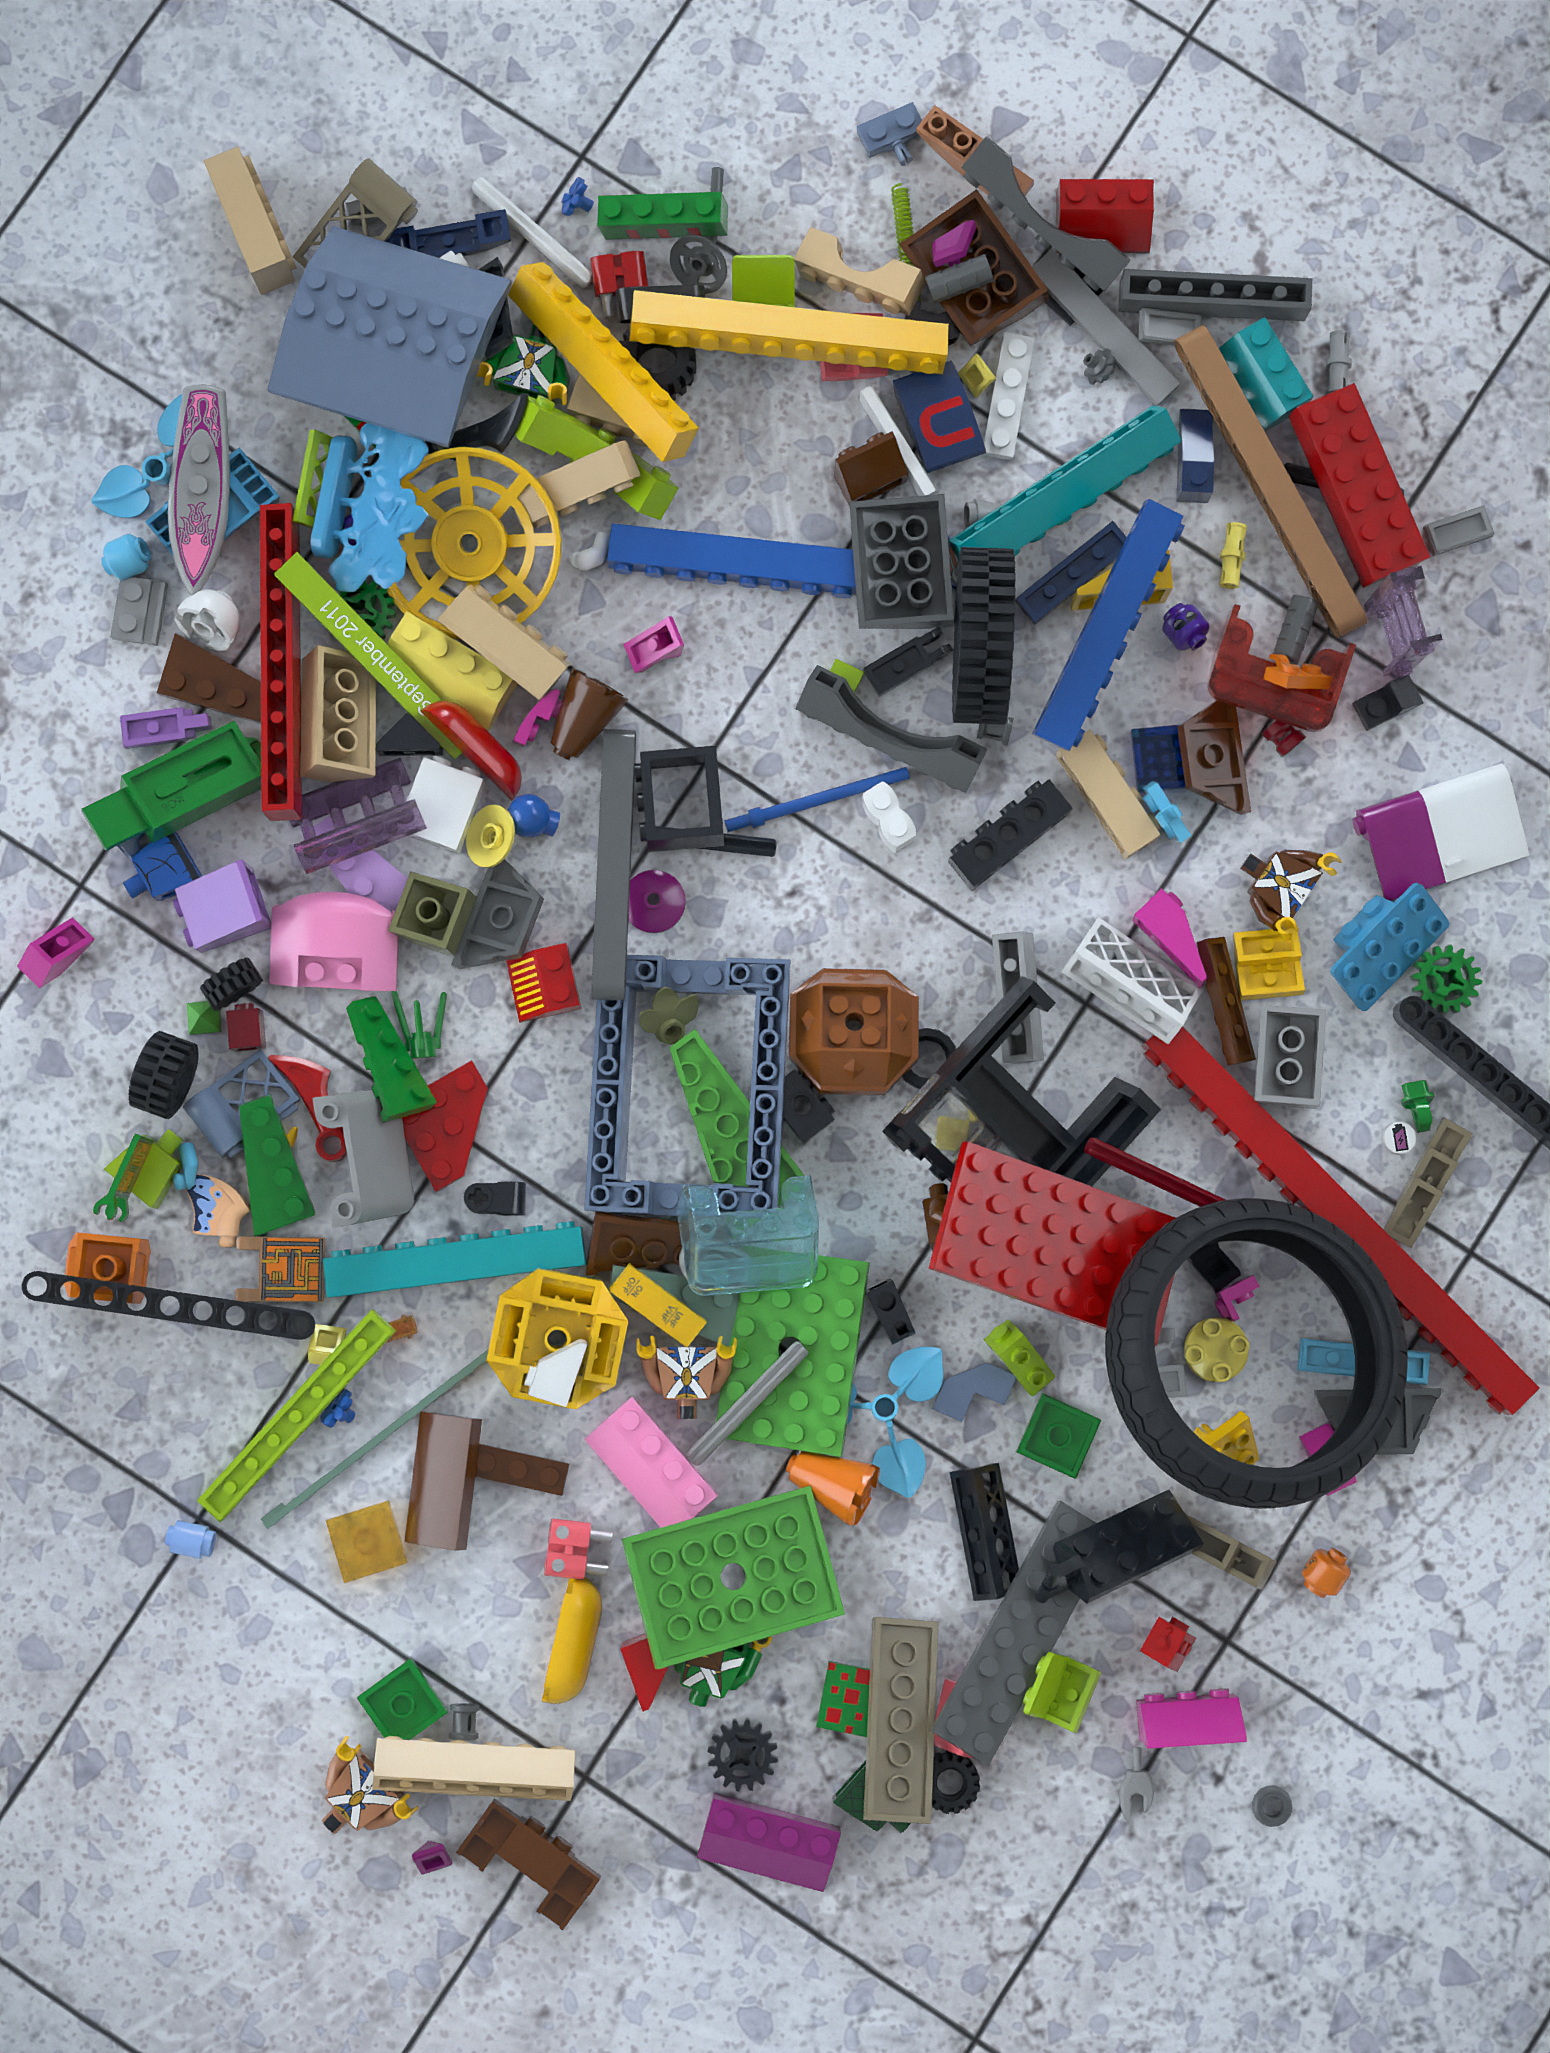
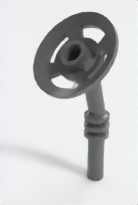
M712 168L710 192H723V168ZM686 235L674 243L670 251V265L675 277L682 285H704L705 294H710L720 289L727 278V264L722 252L716 246L718 236L704 238L698 235ZM699 242L702 243V246H695L690 249L685 244ZM680 255L683 256L684 264L689 274L686 273L681 264ZM711 274L716 280L711 283L698 282L700 276H709Z

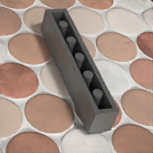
M1124 269L1119 282L1118 312L1139 313L1142 308L1200 314L1207 317L1262 319L1265 317L1266 320L1305 321L1312 309L1313 278Z

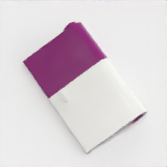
M1502 763L1356 810V817L1352 819L1356 834L1358 836L1362 835L1369 841L1383 897L1390 901L1399 898L1413 883H1419L1425 889L1530 855L1512 782L1506 767Z

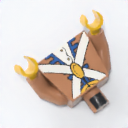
M650 1336L651 1344L649 1346H642L639 1338H637L636 1349L641 1359L643 1374L654 1392L663 1395L664 1400H677V1419H697V1400H709L710 1395L719 1393L731 1374L733 1356L737 1347L736 1338H734L732 1346H724L722 1344L723 1336H720L717 1347H656L654 1336Z
M345 1736L337 1746L336 1754L329 1763L325 1786L328 1790L325 1799L333 1807L322 1819L326 1828L336 1834L348 1822L356 1831L363 1827L371 1831L392 1826L401 1819L406 1820L412 1816L419 1807L416 1806L413 1809L407 1806L406 1800L410 1797V1794L404 1795L402 1791L372 1790L374 1763L360 1750V1744L355 1749L349 1747L347 1744L349 1736Z

